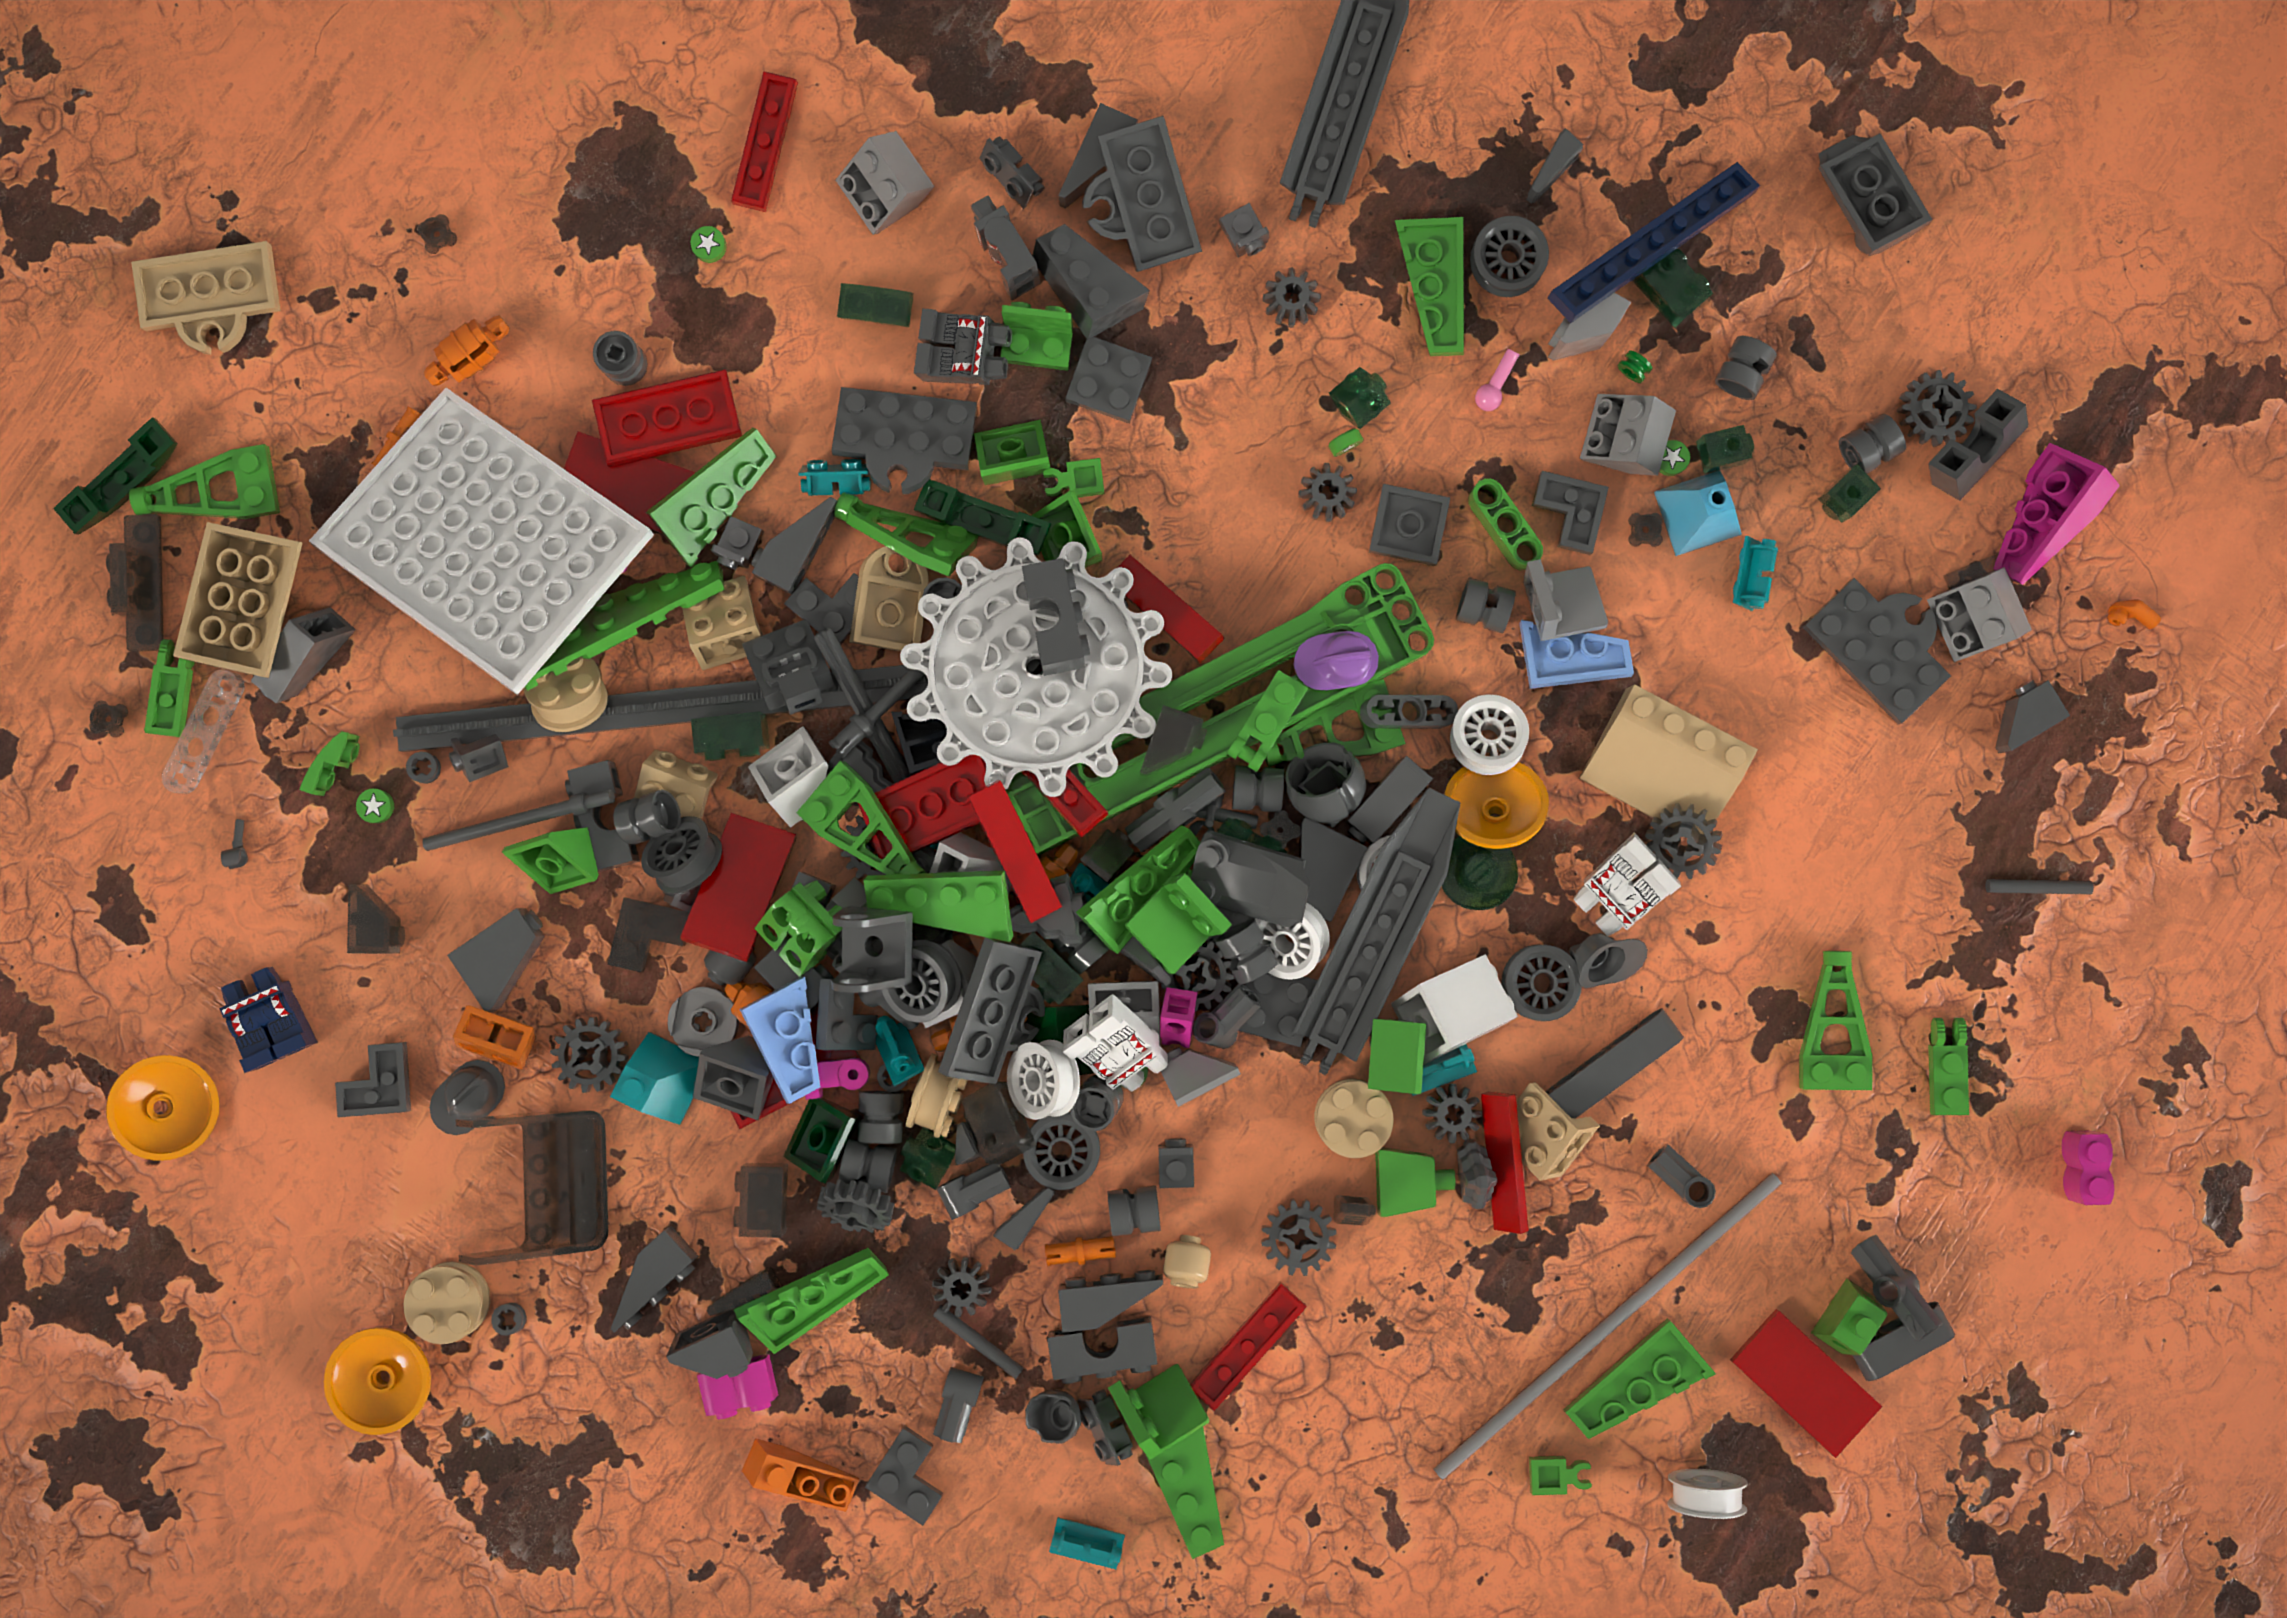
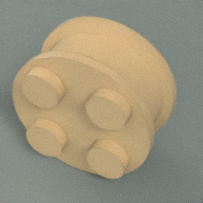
M579 657L566 666L567 671L557 676L552 671L536 679L538 685L528 691L525 687L523 688L524 694L531 704L533 716L542 727L555 732H570L590 725L601 716L607 706L608 693L601 680L599 668L593 659Z
M932 1053L922 1076L919 1077L916 1084L906 1127L912 1128L916 1124L933 1130L934 1137L940 1138V1136H948L954 1119L949 1114H957L963 1098L958 1089L964 1090L968 1080L947 1077L939 1073L938 1070L941 1062L937 1061L938 1055Z
M1345 1079L1332 1084L1319 1097L1314 1112L1316 1130L1322 1141L1332 1151L1347 1158H1363L1376 1153L1386 1144L1393 1129V1111L1388 1099L1380 1090L1368 1089V1082L1363 1080Z
M444 1262L422 1272L410 1283L404 1297V1315L411 1330L421 1339L433 1344L453 1343L475 1331L485 1320L490 1308L489 1287L484 1277L472 1266L462 1262Z

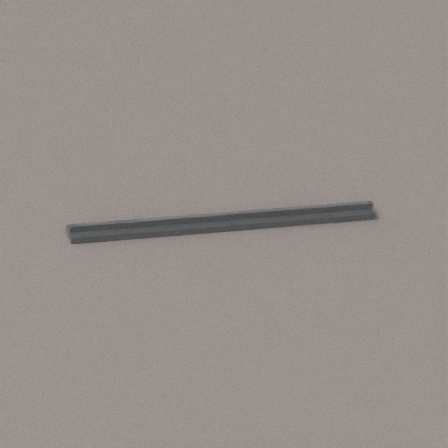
M904 665L854 671L872 703L875 704L911 669ZM831 672L834 687L820 692L823 702L802 711L851 706L833 672ZM924 675L898 701L910 700L923 693L928 686L927 676ZM753 680L608 695L607 706L597 720L582 729L570 732H555L542 727L535 720L531 704L529 703L396 717L397 729L393 730V736L398 738V749L400 752L449 748L452 747L450 739L455 737L464 746L495 733L501 742L780 714L789 713L786 705L769 711L757 681Z

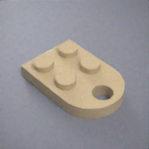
M887 546L869 554L859 571L849 642L900 652L908 644L920 643L924 617L918 611V603L929 582L926 567L916 564ZM892 554H897L903 559L904 566L900 573L892 571L889 567L888 560Z

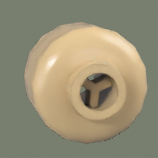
M1181 1235L1180 1241H1174L1167 1245L1163 1273L1167 1278L1171 1279V1285L1196 1289L1198 1288V1283H1203L1207 1280L1211 1251L1208 1247L1200 1244L1201 1238Z

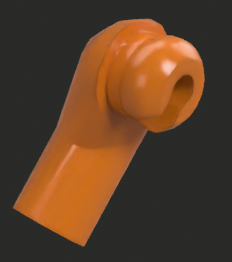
M2139 599L2117 601L2108 609L2107 619L2114 626L2124 625L2128 619L2135 618L2150 630L2155 628L2161 621V616Z

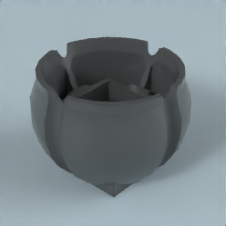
M1319 743L1304 749V757L1302 759L1294 757L1288 765L1286 771L1287 793L1292 805L1306 818L1320 823H1327L1333 828L1363 803L1362 799L1366 790L1365 773L1360 761L1351 751H1347L1343 745Z

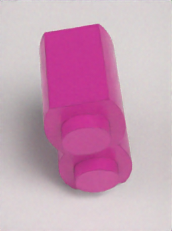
M2090 1130L2065 1131L2062 1139V1155L2067 1167L2063 1176V1187L2068 1200L2083 1205H2110L2114 1197V1180L2109 1171L2113 1158V1148L2109 1136Z
M769 1354L752 1357L750 1364L747 1365V1370L735 1377L729 1378L728 1375L715 1379L698 1373L697 1379L706 1416L716 1415L717 1419L720 1420L735 1416L739 1408L750 1407L751 1412L769 1408L771 1401L775 1400L779 1395Z

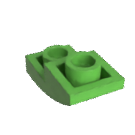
M344 731L337 734L316 756L299 790L313 795L324 796L325 792L329 791L334 783V767L349 768L350 763L356 760L360 749L358 743L360 736Z

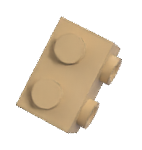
M654 750L642 764L634 798L640 799L642 795L663 789L674 796L682 817L694 816L701 819L710 788L716 782L718 774L708 770L707 767L701 764H692L679 759L670 752Z

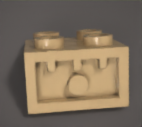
M745 576L724 581L725 590L688 609L682 608L689 646L702 671L745 658L746 654L742 643L763 636L755 618L749 586Z
M1535 1082L1529 1083L1516 1101L1522 1163L1540 1181L1561 1177L1600 1125L1591 1116L1578 1119L1571 1118Z

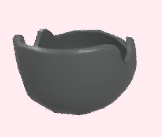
M1050 1389L1030 1399L1025 1409L1027 1428L1036 1431L1040 1435L1041 1441L1046 1443H1065L1076 1436L1082 1422L1077 1401L1068 1392Z

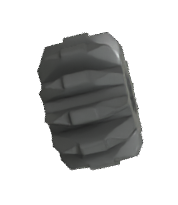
M1291 267L1288 270L1287 277L1282 272L1277 271L1275 273L1276 282L1269 280L1266 282L1265 288L1269 292L1263 294L1262 301L1270 304L1265 311L1267 315L1278 313L1275 320L1277 325H1280L1284 318L1288 319L1289 328L1294 327L1296 318L1305 325L1308 323L1307 314L1316 315L1318 308L1314 303L1320 301L1321 294L1313 292L1318 285L1316 280L1305 282L1308 272L1303 271L1299 277H1295V270ZM1290 292L1292 297L1294 293L1297 294V302L1292 303V299L1287 302L1285 300L1286 293Z
M1324 463L1323 474L1316 467H1312L1310 469L1312 478L1303 477L1301 479V484L1307 489L1299 490L1298 497L1309 499L1302 505V509L1307 511L1314 507L1315 510L1312 515L1314 520H1317L1320 513L1324 512L1325 521L1331 522L1333 517L1332 511H1334L1337 517L1342 519L1345 517L1343 507L1352 509L1355 504L1349 497L1356 495L1357 488L1347 486L1352 482L1353 476L1350 474L1341 478L1340 475L1343 467L1340 465L1336 468L1335 473H1331L1330 464ZM1324 486H1329L1330 492H1336L1330 500L1326 499L1325 494L1319 493V491L1322 492Z
M1454 1083L1449 1084L1448 1095H1446L1442 1087H1436L1435 1090L1439 1099L1436 1100L1431 1096L1426 1097V1101L1434 1105L1433 1109L1422 1110L1424 1116L1434 1117L1425 1124L1426 1128L1431 1130L1438 1127L1435 1132V1138L1439 1140L1445 1136L1446 1132L1448 1142L1455 1143L1457 1132L1463 1140H1468L1469 1134L1465 1128L1468 1126L1475 1131L1479 1129V1126L1471 1121L1472 1117H1482L1481 1111L1471 1110L1472 1107L1480 1102L1479 1099L1471 1097L1466 1100L1470 1093V1089L1467 1087H1463L1457 1095V1086ZM1449 1105L1456 1109L1458 1106L1460 1108V1111L1456 1113L1458 1118L1456 1121L1450 1118L1445 1120L1444 1116L1449 1113L1447 1109Z
M967 1256L963 1257L961 1267L958 1266L954 1258L949 1259L948 1266L950 1271L940 1266L937 1273L943 1279H935L932 1282L934 1288L943 1289L934 1295V1300L941 1301L946 1298L947 1302L942 1310L947 1312L952 1305L956 1306V1317H961L963 1307H966L970 1316L976 1313L974 1303L985 1307L987 1301L981 1294L987 1295L992 1291L991 1286L981 1284L990 1278L989 1272L978 1275L977 1272L980 1270L982 1263L977 1261L971 1269L968 1267L969 1257ZM957 1279H960L963 1284L969 1282L970 1286L966 1292L968 1294H964L962 1290L955 1291L954 1287L958 1282Z

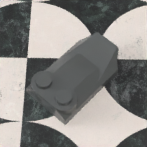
M1880 133L1870 138L1852 135L1818 153L1820 159L1818 169L1854 230V241L1861 252L1868 256L1879 254L1911 237L1933 220Z
M1211 830L1204 834L1198 846L1191 880L1215 906L1288 928L1293 924L1303 922L1311 884L1304 871L1305 859Z

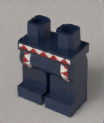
M266 967L251 974L258 990L249 995L243 980H238L221 987L226 1006L219 1009L223 1018H226L228 1029L234 1037L243 1058L239 1061L244 1073L261 1069L318 1043L297 998L292 992L293 988L290 982H281L273 967Z

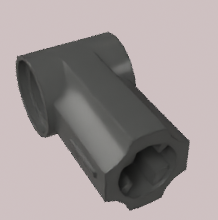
M1238 984L1211 1013L1205 1012L1196 1018L1193 1025L1195 1038L1199 1042L1217 1048L1226 1049L1231 1047L1237 1039L1238 1029L1261 1007L1260 999L1246 985Z
M1665 1144L1653 1155L1646 1165L1687 1204L1703 1208L1713 1202L1716 1193L1713 1183L1702 1176L1670 1145ZM1699 1181L1704 1186V1194L1701 1198L1692 1200L1689 1196V1188L1694 1182Z
M999 1160L967 1176L964 1174L958 1176L936 1189L951 1220L976 1209L979 1207V1203L1011 1188V1185Z
M950 1367L942 1393V1398L944 1399L933 1435L951 1443H962L972 1407H975L984 1379L983 1376Z

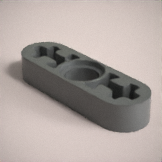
M1380 694L1365 700L1360 707L1362 721L1371 728L1441 729L1453 724L1458 712L1456 702L1446 695ZM1404 703H1410L1415 707L1417 716L1414 721H1409L1403 716L1402 707ZM1375 706L1380 710L1392 708V713L1378 717V714L1372 713V708ZM1440 707L1441 710H1446V716L1441 717L1440 714L1427 715V710Z

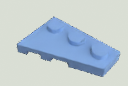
M1521 620L1519 623L1530 689L1632 677L1634 674L1629 640L1587 632L1586 634L1580 633L1541 641L1537 626L1533 622Z
M803 976L740 1009L788 1104L820 1088L816 1051L810 1027V1008L807 1005L805 991L807 989L806 980Z

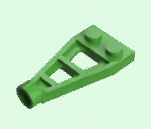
M265 444L229 450L157 483L132 488L129 491L131 507L138 516L159 513L250 519L280 513L270 449ZM226 471L234 472L238 498L234 501L214 500L211 497L210 480ZM197 481L200 502L178 504L175 489L180 485ZM152 495H155V497H156V503H155V505H154V499H153V496H152Z
M846 492L841 494L835 507V518L845 521L846 524L916 564L946 576H950L956 570L958 561L963 557L969 556L977 546L978 536L967 532L961 526H951L942 522L865 504L857 496ZM877 523H883L895 526L897 528L893 532H891ZM910 532H919L931 535L934 538L926 547H920L905 537Z
M1384 679L1308 716L1280 734L1265 758L1267 766L1271 767L1282 762H1289L1294 757L1302 759L1304 757V748L1301 745L1299 736L1303 731L1316 725L1323 727L1328 743L1343 745L1355 757L1372 756L1406 744L1401 729L1371 728L1361 719L1360 707L1365 700L1375 695H1389ZM1375 706L1372 708V713H1376L1380 717L1387 713H1392V708L1380 710ZM1348 710L1356 711L1364 732L1363 737L1357 741L1345 742L1336 739L1331 727L1333 720ZM1277 744H1281L1283 746V755H1280V751Z
M845 761L838 762L796 812L820 837L886 875L925 873V870L913 857L870 785ZM854 802L862 806L869 818V825L860 836H853L840 828L838 823ZM878 830H881L892 844V850L884 859L879 858L866 847V844Z
M1823 951V964L1799 1053L1800 1089L1872 1090V1052L1852 973V951ZM1841 966V970L1835 972L1832 970V967ZM1840 989L1845 993L1847 1014L1845 1016L1826 1015V998L1830 990ZM1842 1024L1847 1028L1851 1041V1050L1847 1054H1825L1822 1052L1820 1044L1823 1032L1827 1026Z

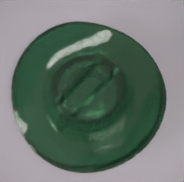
M1459 836L1453 841L1448 873L1442 884V889L1454 903L1466 909L1488 910L1497 907L1511 896L1518 880L1516 859L1510 848H1485L1472 844Z

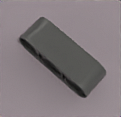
M1929 1302L1928 1304L1943 1324L1924 1339L1916 1341L1902 1321L1897 1318L1878 1329L1876 1335L1860 1356L1852 1355L1866 1381L1882 1378L1944 1345L1955 1337V1333L1938 1302Z

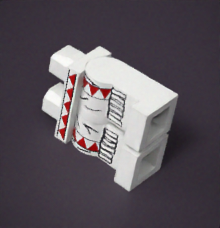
M1634 832L1584 879V886L1575 895L1574 901L1586 913L1600 901L1608 911L1596 920V924L1606 936H1610L1622 927L1628 930L1655 905L1679 889L1681 883L1659 858L1656 859V855Z
M1113 994L1090 1010V1015L1086 1013L1064 1030L1063 1053L1072 1060L1078 1057L1099 1078L1106 1080V1084L1113 1090L1122 1085L1133 1092L1144 1081L1142 1068L1146 1066L1152 1072L1158 1074L1168 1065V1054L1159 1046V1034L1155 1030L1150 1029ZM1108 1010V1015L1104 1017L1103 1013ZM1082 1029V1034L1078 1036V1032Z

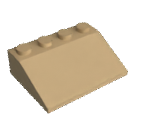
M207 522L173 656L218 668L269 678L303 543Z
M1634 684L1625 689L1579 779L1652 818L1661 819L1660 813L1664 808L1673 813L1675 804L1679 803L1682 811H1687L1689 805L1694 804V813L1699 814L1705 809L1707 810L1705 817L1707 821L1711 819L1717 820L1742 781L1758 749ZM1681 821L1674 822L1668 826L1674 828L1675 826L1679 825ZM1695 825L1700 834H1704L1703 831Z

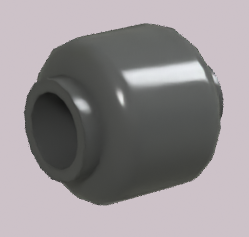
M753 947L748 962L709 950L704 958L705 967L709 971L708 977L716 984L722 986L742 982L756 962L755 948Z

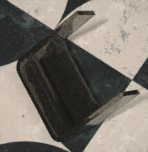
M589 1110L455 1119L457 1127L467 1128L520 1124L523 1133L525 1240L517 1248L459 1255V1262L478 1266L594 1251L604 1245L608 1237L606 1130L604 1119L599 1113Z

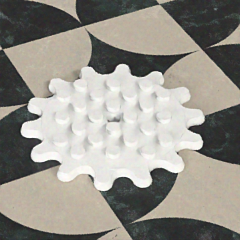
M1015 538L1009 542L1007 546V561L1003 567L997 570L985 568L973 556L961 558L956 565V573L962 582L960 593L950 599L942 598L936 594H926L919 600L918 611L920 615L931 622L934 632L931 639L927 642L908 644L901 651L900 658L903 665L909 669L922 671L928 678L926 690L911 698L908 702L907 713L915 721L921 722L929 719H938L946 725L947 735L937 748V756L941 763L952 766L959 763L966 756L977 755L986 763L984 777L986 786L999 779L1006 790L1015 774L1020 771H1029L1037 776L1041 791L1045 795L1056 797L1061 795L1066 788V772L1070 766L1083 763L1088 765L1097 776L1102 778L1110 777L1118 768V760L1112 751V742L1115 737L1127 733L1142 739L1148 738L1154 733L1156 722L1149 713L1141 708L1139 699L1142 692L1146 689L1163 688L1172 679V670L1166 663L1150 660L1144 653L1146 641L1163 630L1164 619L1157 611L1149 610L1142 613H1134L1126 608L1124 598L1134 582L1133 574L1128 569L1119 567L1102 578L1092 577L1085 569L1086 548L1079 542H1069L1063 546L1057 559L1063 558L1065 569L1072 568L1076 589L1070 590L1072 602H1080L1083 622L1077 623L1079 634L1087 635L1090 655L1084 656L1085 668L1047 676L1043 674L1033 675L1027 672L1026 667L1031 660L1040 659L1035 632L1054 627L1059 620V616L1055 611L1048 608L1030 610L1022 566L1041 561L1035 557L1033 547L1027 539Z

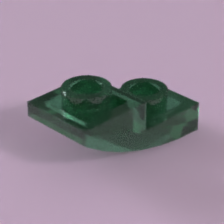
M841 283L837 318L909 327L914 293Z

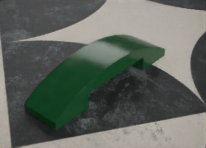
M152 417L128 439L131 445L86 487L77 486L53 508L74 534H81L120 508L129 500L130 489L145 486L169 459L178 443L156 418Z
M931 479L922 487L914 507L916 512L951 526H961L969 533L1006 547L1015 538H1025L1031 543L1034 555L1037 556L1041 552L1051 527L1050 522L1020 511L1016 513L961 493L956 488Z

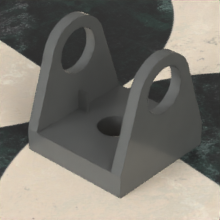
M855 906L844 907L832 917V924L842 927V972L832 980V989L838 992L861 993L912 983L913 912ZM874 936L878 937L883 943L881 954L875 953L872 949L871 940Z

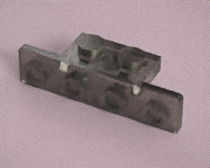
M157 514L126 515L124 517V543L109 544V554L106 557V567L110 573L107 603L111 608V613L126 617V643L128 651H159L160 643L164 639L161 517Z

